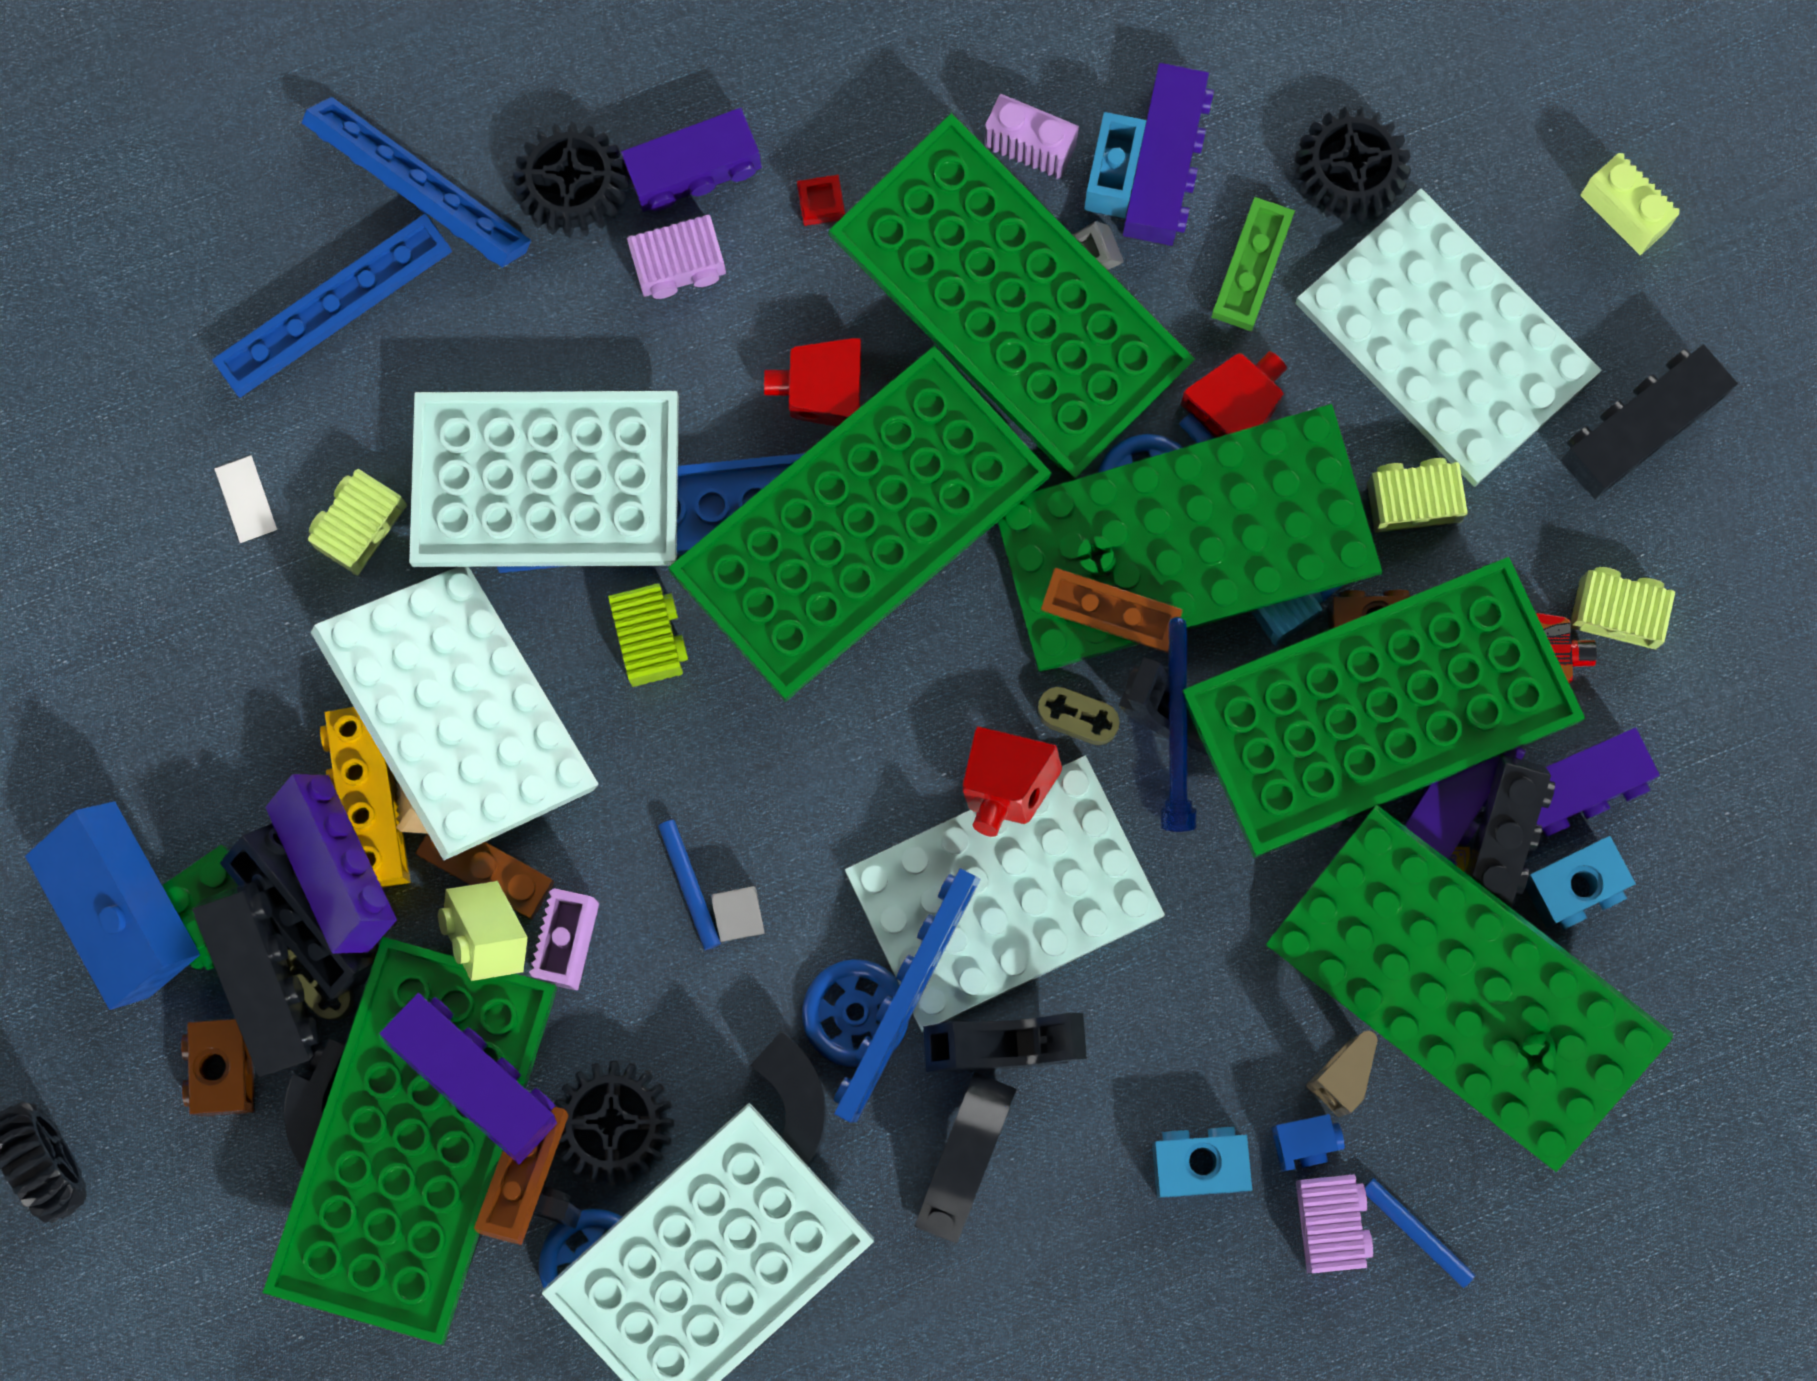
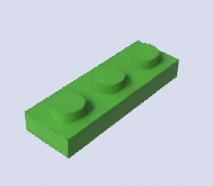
M1254 197L1211 318L1252 332L1295 210Z

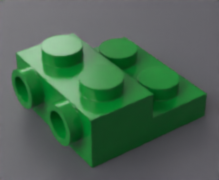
M222 844L162 885L201 954L190 963L191 967L198 970L204 967L206 970L215 968L192 908L206 897L238 887L237 883L220 864L221 860L229 852L226 846Z

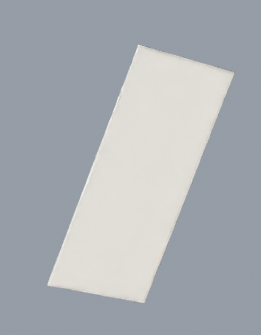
M252 455L215 468L239 542L243 543L276 531L277 528Z

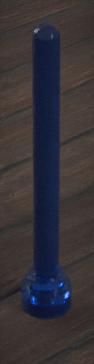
M1174 617L1168 624L1170 799L1165 801V808L1161 809V829L1171 832H1186L1197 828V810L1192 807V801L1188 799L1187 704L1182 691L1187 688V625L1183 618Z

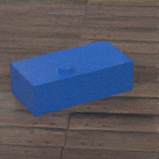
M115 801L75 810L25 855L26 860L109 1010L150 998L201 955Z

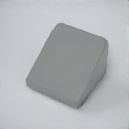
M1095 221L1072 234L1107 270L1124 262L1113 233L1107 224Z
M754 886L711 895L720 942L765 934L758 894Z

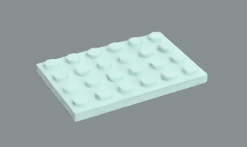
M1422 188L1298 296L1295 302L1450 463L1458 462L1460 464L1461 474L1474 487L1602 371Z
M415 392L409 563L412 567L665 566L673 564L677 560L678 392Z
M456 567L314 625L311 631L312 636L443 860L449 859L594 791L598 786V782L469 567Z
M1086 755L1062 766L1059 777L1030 822L1026 824L1004 820L998 835L989 837L977 832L973 828L972 824L977 812L969 810L845 869L847 877L895 977L907 955L915 957L922 943L917 938L918 932L929 914L936 916L943 900L938 898V894L947 876L950 873L956 876L961 868L981 879L913 1012L922 1033L924 1032L923 1026L946 1022L1164 917L1165 914Z
M748 1103L543 1289L542 1295L622 1381H721L874 1242V1237L760 1113Z

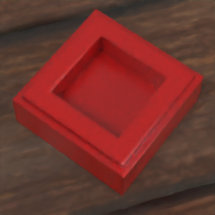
M839 174L797 181L804 226L839 221L845 215Z

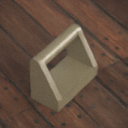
M1364 1031L1348 1040L1305 1085L1338 1118L1352 1113L1365 1098L1378 1041L1376 1034L1372 1031Z

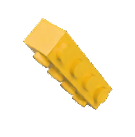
M354 707L324 712L326 725L320 726V737L324 751L330 752L332 768L326 770V775H329L381 887L385 888L411 883L404 834L397 829L400 822L396 820L399 816V813L396 811L399 805L396 803L398 796L396 795L397 787L395 786L396 779Z

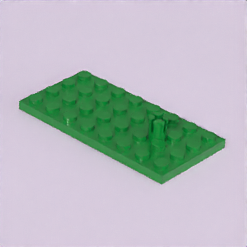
M952 113L828 232V235L1071 480H1074L1195 360Z
M933 346L671 564L668 569L670 574L783 701L786 702L1048 480L1051 472L945 356Z
M1332 404L1032 492L998 521L1037 667L1040 672L1139 644L1043 612L1041 607L1055 568L1182 609L1183 613L1176 633L1382 574L1381 565Z
M1509 557L1193 685L1181 692L1184 703L1253 858L1371 810L1376 805H1383L1498 757L1501 754L1580 723L1585 719Z
M1378 805L1373 808L1266 943L1275 953L1555 1172L1562 1167L1673 1039V1033Z
M382 937L262 1293L444 1346L479 1237L474 1227L503 1150L388 1047L379 1033L417 993L421 994L428 1002L433 997H436L454 1014L450 1021L463 1032L467 1027L471 1028L487 1043L488 1046L483 1051L495 1062L500 1057H503L521 1074L517 1082L526 1089L558 989L555 984L516 973L471 981L463 964H457L454 956Z

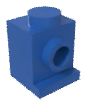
M1330 1114L1271 1127L1281 1172L1296 1169L1294 1160L1300 1159L1302 1168L1327 1163V1153L1345 1149L1340 1124L1338 1122L1332 1123Z

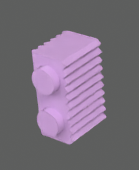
M1000 94L985 124L984 146L987 149L992 148L994 153L1000 151L1001 156L1008 155L1009 160L1016 158L1017 163L1023 161L1025 166L1031 164L1033 169L1039 167L1040 172L1047 171L1048 176L1054 174L1056 179L1063 176L1076 147L1079 126Z
M710 215L697 217L694 220L689 219L686 222L672 224L669 227L664 226L661 229H654L653 231H647L644 234L639 233L636 236H629L627 238L644 297L652 295L655 299L667 298L677 293L678 287L694 283L695 287H706L716 283L720 275L726 274Z
M554 888L549 891L551 898L546 900L549 907L544 909L547 915L542 918L545 922L540 927L543 933L538 935L541 942L536 944L538 951L533 953L536 960L531 962L534 969L530 970L529 973L534 979L552 983L558 987L578 990L599 903L594 897Z
M1355 1174L1297 1180L1296 1189L1307 1273L1367 1268L1366 1258L1373 1257V1244L1370 1231L1362 1230L1360 1212L1367 1211V1197L1364 1184H1356Z

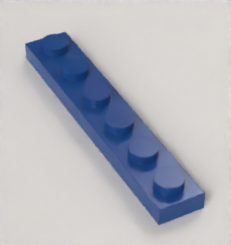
M333 97L306 109L302 124L315 132L320 139L330 143L347 155L352 162L372 173L383 181L388 188L397 191L415 204L420 211L430 215L448 228L453 235L462 238L483 253L488 260L503 268L527 252L531 239Z
M423 214L213 358L212 361L237 396L241 398L450 254L452 250L428 216Z
M960 868L956 876L950 873L945 879L938 894V898L943 900L936 916L929 914L924 920L917 935V938L922 943L915 957L907 955L896 976V979L901 981V984L894 998L887 995L875 1017V1020L881 1023L873 1039L868 1036L865 1037L855 1055L854 1060L860 1064L853 1078L845 1077L834 1096L833 1101L839 1104L834 1114L850 1123L858 1121L981 881L977 876Z

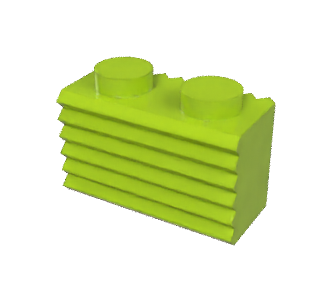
M660 583L608 596L627 676L632 687L682 675L681 662L689 659L683 635L674 636L670 620L677 619L678 614L672 593L664 595Z

